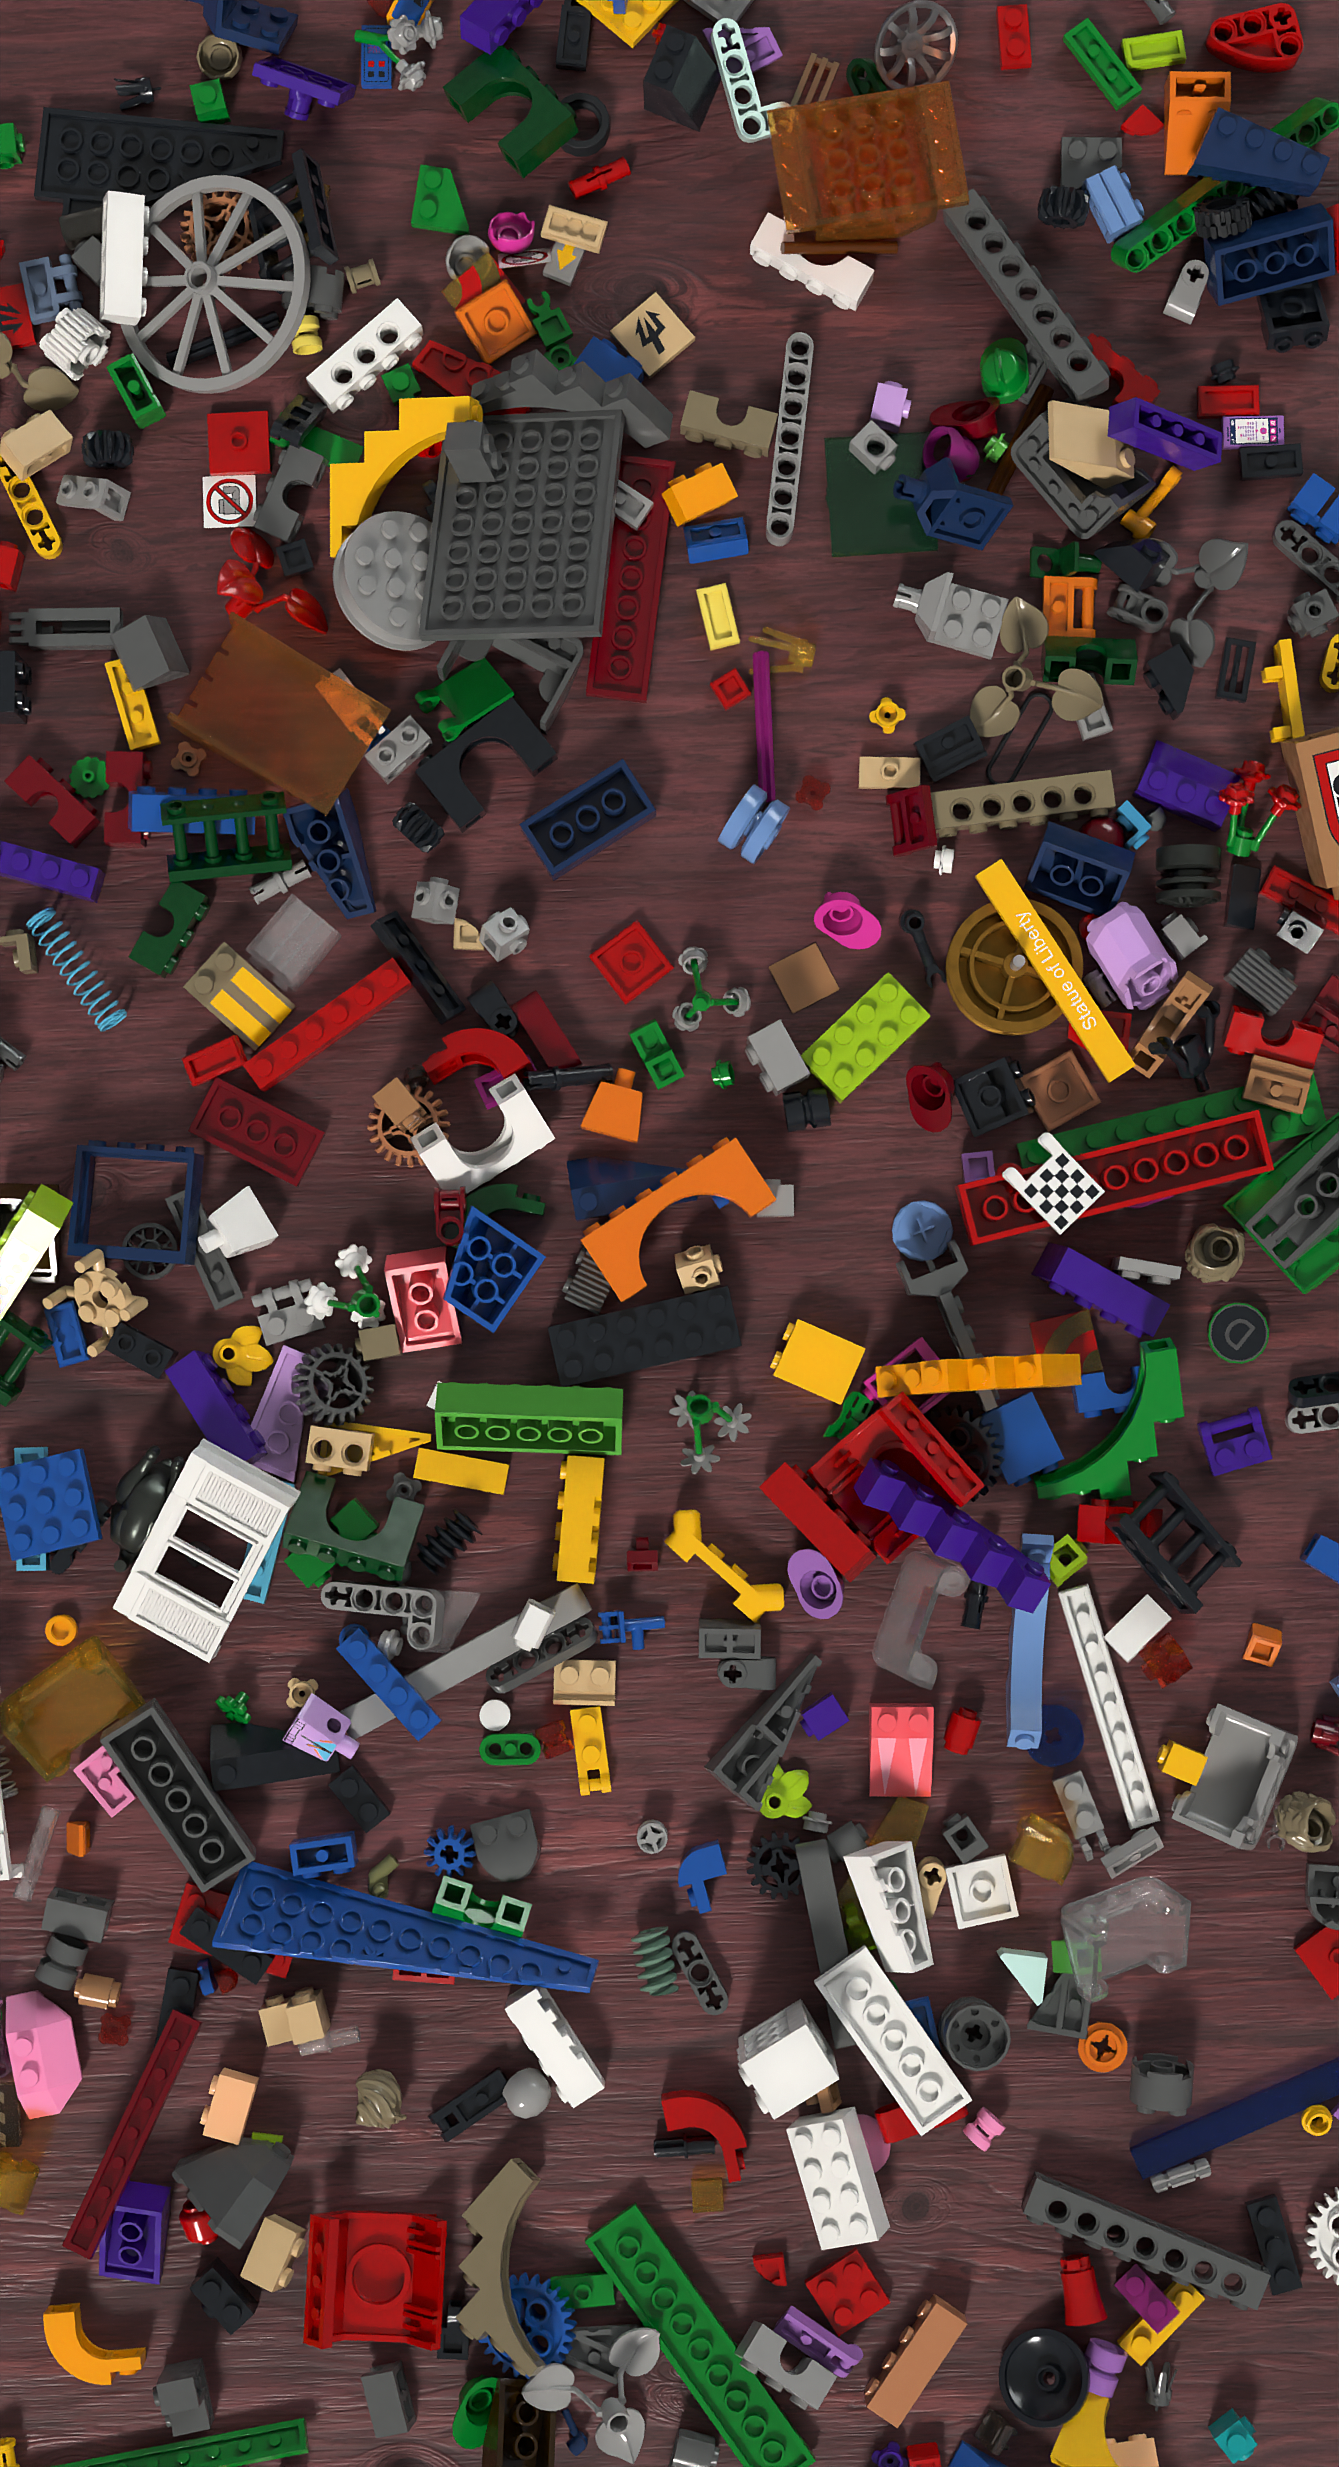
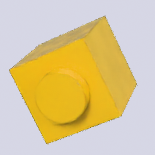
M1169 1739L1167 1745L1163 1744L1160 1747L1156 1762H1159L1157 1768L1162 1772L1197 1786L1208 1757Z

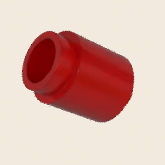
M960 1707L959 1711L952 1710L943 1737L945 1749L961 1755H967L969 1749H973L982 1721L976 1717V1711L966 1707Z

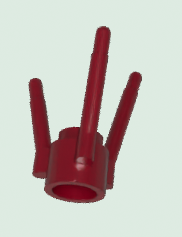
M1323 1714L1322 1719L1315 1718L1312 1723L1310 1742L1316 1743L1315 1748L1323 1749L1339 1756V1749L1330 1745H1336L1337 1741H1339V1727L1334 1726V1724H1339V1717Z

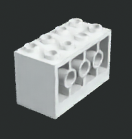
M801 1999L738 2037L739 2048L736 2049L739 2060L738 2066L740 2068L738 2071L748 2087L753 2084L756 2094L755 2099L764 2114L770 2112L774 2120L839 2080L833 2050Z

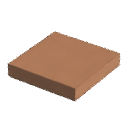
M1072 1049L1020 1078L1024 1088H1030L1035 1096L1036 1105L1032 1107L1046 1132L1057 1128L1101 1103Z

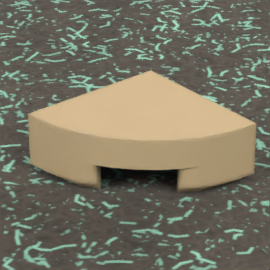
M455 918L454 950L485 951L484 946L479 941V931L466 920Z

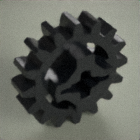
M772 1831V1839L767 1840L762 1835L760 1836L761 1846L752 1844L751 1849L755 1852V1855H747V1861L753 1863V1866L746 1868L747 1874H755L751 1884L752 1886L761 1884L760 1894L763 1895L769 1890L771 1891V1899L775 1900L777 1893H782L784 1900L788 1899V1891L792 1890L794 1894L798 1895L799 1890L797 1886L799 1884L803 1886L800 1870L796 1878L788 1883V1877L794 1870H798L799 1864L797 1855H789L782 1850V1845L790 1847L796 1852L795 1844H799L800 1837L796 1836L791 1841L789 1840L788 1831H784L782 1838H778L776 1832ZM771 1847L772 1852L768 1858L759 1862L762 1854ZM777 1852H779L782 1862L788 1863L783 1867V1878L780 1877L776 1867H771L776 1865ZM762 1875H770L777 1880L778 1885L769 1883Z

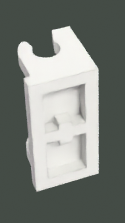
M1147 1594L1103 1638L1129 1663L1172 1618Z

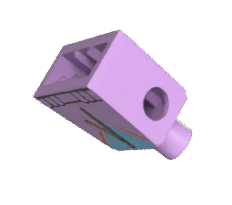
M313 1693L310 1694L283 1738V1741L323 1761H328L335 1750L351 1759L360 1745L359 1742L345 1734L351 1724L350 1719Z

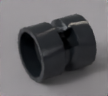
M825 1087L808 1089L806 1095H802L800 1091L782 1093L788 1133L805 1130L808 1124H811L813 1128L831 1126Z

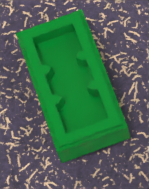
M606 2271L551 2277V2290L553 2291L556 2287L560 2286L561 2290L558 2297L560 2299L569 2297V2300L564 2305L565 2308L578 2309L615 2305L614 2283Z

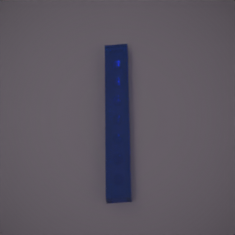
M1339 2057L1130 2147V2152L1142 2179L1339 2095Z

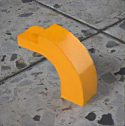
M80 2303L49 2305L43 2314L45 2337L51 2353L57 2362L76 2378L92 2384L111 2385L116 2377V2372L119 2371L120 2375H132L142 2369L146 2361L145 2347L106 2350L94 2345L86 2337L81 2323Z

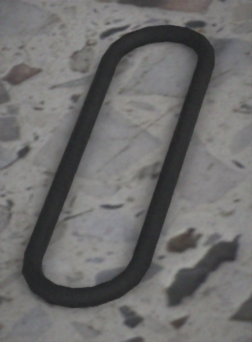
M1037 692L1029 695L1020 709L1021 718L1027 705L1033 698L1042 697L1049 703V711L1012 776L1004 783H1010L1015 780L1053 713L1052 699L1045 693ZM1014 728L1006 733L987 766L986 776L993 785L1002 784L992 778L991 768Z

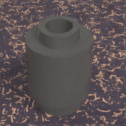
M852 1820L827 1835L826 1843L829 1856L834 1864L840 1860L845 1862L843 1856L868 1847L865 1841L870 1837L860 1822L854 1825Z

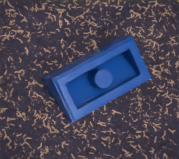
M743 517L683 527L690 564L749 553Z

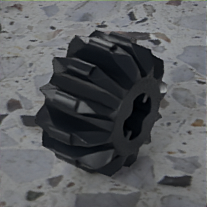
M1053 185L1050 188L1043 189L1038 202V218L1045 225H1052L1054 228L1075 229L1083 226L1089 214V196L1083 190H1076L1074 187H1065L1064 185L1062 187Z
M110 429L98 430L96 432L90 431L83 436L81 452L83 454V461L89 467L117 470L118 468H126L133 463L134 446H132V439L127 433H122L119 430L111 431Z
M408 802L404 807H401L392 820L393 826L425 853H429L435 848L445 835L444 830L412 802Z

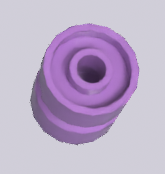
M1090 2338L1084 2354L1090 2371L1089 2392L1102 2397L1112 2398L1119 2380L1116 2373L1122 2372L1128 2354L1122 2348L1108 2341Z

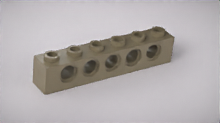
M1111 770L931 792L935 829L941 838L955 836L959 830L969 829L970 834L988 831L987 827L999 826L1000 830L1017 828V823L1029 822L1030 826L1047 824L1048 819L1060 818V822H1070L1078 820V815L1090 814V818L1106 817L1108 812L1112 811L1116 806ZM1079 790L1086 792L1089 796V803L1079 804L1076 802L1074 792ZM1048 794L1056 796L1059 806L1049 808L1044 803V796ZM1017 798L1025 799L1028 802L1029 810L1025 812L1017 811L1013 801ZM986 802L995 803L998 806L999 813L995 816L987 815L983 810V804ZM956 806L965 807L969 813L968 818L964 820L957 819L953 815V808Z

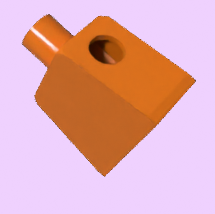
M618 1068L614 1084L601 1081L582 1121V1129L638 1144L643 1093L631 1089L635 1072Z

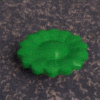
M85 757L84 760H78L77 764L72 766V773L69 775V778L72 780L70 785L75 788L76 794H81L83 798L91 797L95 799L98 795L102 796L105 790L109 789L110 786L105 782L106 763L104 761H99L97 757L92 759Z

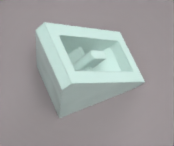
M999 1948L996 1952L1034 2003L1037 2006L1040 2005L1043 2001L1048 1961L1045 1953Z

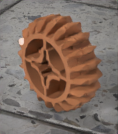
M224 191L222 197H219L217 192H212V198L209 199L203 194L205 233L209 235L207 239V260L241 197L238 193L231 198L229 191ZM248 209L242 218L245 223L244 235L241 236L237 230L235 231L227 246L234 248L225 251L219 263L254 243ZM184 210V217L188 221L180 223L181 229L185 231L180 235L182 242L186 243L184 246L186 254H192L191 260L195 262L196 248L193 211ZM221 212V213H220L218 216H216V217H209V216H211L212 214ZM252 258L248 259L246 262L251 263ZM242 264L238 265L236 268L238 270H241Z
M405 1085V1086L408 1088V1090L411 1092V1087H410V1085ZM417 1086L415 1094L412 1095L420 1104L427 1107L431 1113L423 1117L425 1123L413 1131V1136L433 1122H436L440 1129L451 1127L450 1122L441 1121L440 1119L446 1117L449 1114L446 1109L436 1110L443 1104L441 1099L430 1103L434 1093L428 1091L423 1098L421 1097L423 1088ZM375 1102L374 1107L380 1110L379 1115L369 1113V1118L377 1120V1124L367 1126L369 1131H377L378 1133L370 1137V1142L376 1143L381 1141V1144L377 1146L375 1151L380 1154L387 1149L388 1152L384 1159L389 1162L396 1155L395 1165L399 1167L403 1164L404 1158H407L409 1168L414 1167V1158H418L420 1165H425L410 1140L412 1136L407 1131L403 1133L395 1125L385 1130L384 1126L387 1115L378 1103ZM443 1132V1134L445 1135V1137H446L447 1140H448V1139H449V1135H448L447 1133H444V1132ZM400 1136L407 1137L413 1151L396 1149L387 1139Z

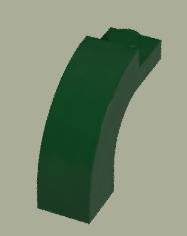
M495 1184L479 1189L466 1197L467 1211L465 1221L471 1205L488 1217L502 1210H515L544 1216L546 1203L540 1202L541 1196L523 1193V1197L518 1198V1185ZM453 1223L447 1224L444 1238L454 1239L459 1234V1226ZM457 1245V1246H448V1247L458 1248L459 1245Z

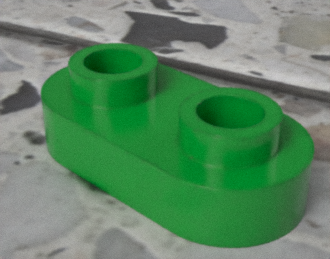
M527 1732L492 1733L482 1740L479 1752L483 1761L489 1765H529L539 1758L541 1742L534 1734ZM493 1743L499 1744L501 1752L498 1754L492 1753L490 1745ZM522 1743H529L532 1746V1751L523 1753L520 1749Z

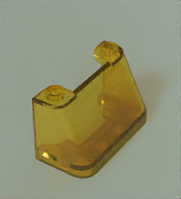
M93 1636L83 1641L5 1698L0 1705L1 1730L6 1738L48 1783L54 1777H60L68 1771L71 1761L70 1753L117 1718L121 1720L146 1704V1701L98 1636Z

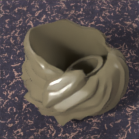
M1213 1223L1199 1226L1195 1230L1185 1251V1261L1188 1263L1187 1270L1193 1276H1196L1197 1279L1201 1278L1203 1283L1220 1280L1228 1282L1230 1278L1235 1276L1243 1263L1245 1256L1244 1234L1238 1232L1237 1229L1218 1227Z
M1300 1791L1293 1792L1292 1795H1286L1280 1800V1805L1273 1810L1277 1819L1276 1824L1279 1828L1277 1832L1279 1837L1284 1838L1288 1844L1303 1852H1325L1331 1847L1333 1843L1331 1825L1334 1826L1336 1823V1814L1331 1802L1314 1794H1306Z
M375 2069L364 2072L357 2078L358 2104L356 2124L366 2127L387 2128L389 2130L392 2124H398L399 2121L407 2119V2115L400 2112L403 2100L397 2080L391 2072Z

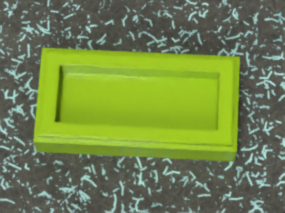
M1182 30L1125 38L1121 41L1124 65L1129 72L1184 64L1187 59Z

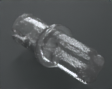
M358 2026L333 2031L329 2028L325 2038L298 2044L299 2052L302 2057L324 2051L332 2053L336 2047L359 2043L361 2041L360 2030Z

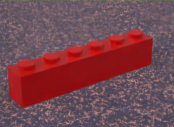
M391 958L242 1065L259 1089L266 1092L407 992L413 985L396 961Z

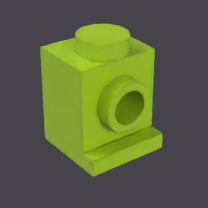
M1069 1534L1055 1543L1050 1561V1579L1057 1587L1061 1586L1066 1579L1087 1564L1088 1556L1086 1554L1088 1551L1082 1542H1078L1077 1538L1073 1540ZM1061 1557H1067L1070 1559L1071 1563L1065 1566L1059 1561V1559Z

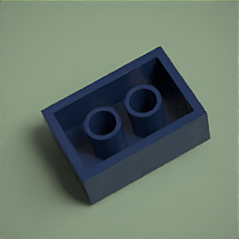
M1049 821L1029 868L1023 889L1091 914L1102 916L1117 905L1131 873L1135 852Z

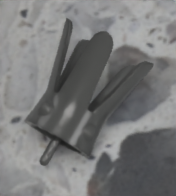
M1148 2360L1147 2367L1145 2366L1148 2389L1145 2391V2401L1154 2405L1155 2411H1158V2406H1168L1170 2404L1172 2396L1171 2386L1178 2369L1174 2371L1168 2386L1170 2363L1165 2362L1156 2385L1153 2363Z

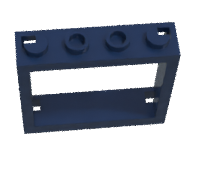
M89 1140L88 1145H77L67 1255L84 1257L93 1250L100 1249L103 1251L104 1258L195 1265L204 1155L194 1153V1148L176 1146V1150L173 1152L165 1151L164 1145L146 1144V1150L135 1149V1143L117 1142V1148L106 1147L107 1142L99 1140ZM95 1157L188 1163L180 1251L88 1244Z

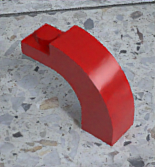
M484 1028L464 1029L441 1038L446 1049L433 1053L428 1057L427 1061L422 1063L424 1070L434 1085L459 1069L472 1064L490 1066L503 1079L515 1073L520 1082H523L522 1078H529L523 1076L525 1071H535L524 1051L514 1040L500 1032Z
M678 2090L661 2094L667 2131L697 2127L710 2132L721 2145L729 2183L741 2181L740 2170H745L746 2166L742 2150L736 2151V2149L747 2147V2139L743 2127L734 2112L719 2099L700 2091Z

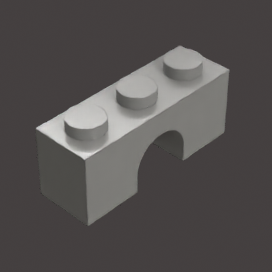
M753 2321L734 2354L742 2359L740 2365L754 2375L757 2371H760L767 2376L765 2383L776 2391L781 2392L784 2388L792 2394L789 2400L803 2410H806L807 2406L818 2410L837 2376L815 2360L806 2356L802 2357L794 2369L785 2371L780 2363V2355L787 2341L764 2324Z

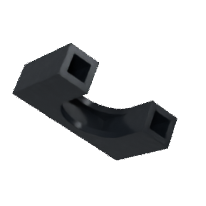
M513 697L491 710L484 718H479L466 726L467 731L451 742L445 741L441 746L443 750L435 756L429 754L417 764L419 768L415 772L418 778L462 833L486 815L484 808L463 783L461 777L463 761L473 748L488 742L503 744L517 755L533 777L558 759L555 750Z

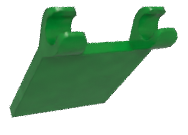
M484 657L435 688L418 692L415 699L420 704L419 708L423 713L431 712L440 700L445 704L454 717L442 720L438 724V728L442 732L443 738L447 742H451L458 737L463 728L513 697L514 692Z

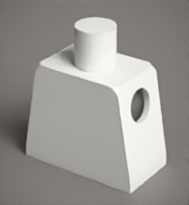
M247 1186L208 1217L205 1223L209 1232L199 1236L198 1241L205 1253H209L219 1247L224 1256L230 1258L267 1246L278 1237V1234L251 1188Z

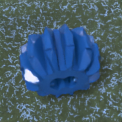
M449 1825L448 1835L445 1834L442 1828H438L436 1834L439 1839L433 1836H429L427 1842L433 1847L425 1848L424 1854L434 1857L430 1858L426 1865L428 1867H432L435 1864L438 1865L435 1871L436 1876H439L442 1870L445 1869L447 1870L446 1876L452 1878L453 1869H455L457 1874L462 1877L465 1874L463 1866L467 1868L473 1867L474 1863L467 1857L476 1856V1850L467 1847L471 1846L474 1840L473 1837L466 1840L462 1839L466 1833L464 1828L460 1830L458 1836L454 1835V1825ZM451 1845L453 1846V1851L458 1852L459 1855L455 1854L453 1859H449L448 1854L443 1853L442 1849L445 1851L447 1846Z

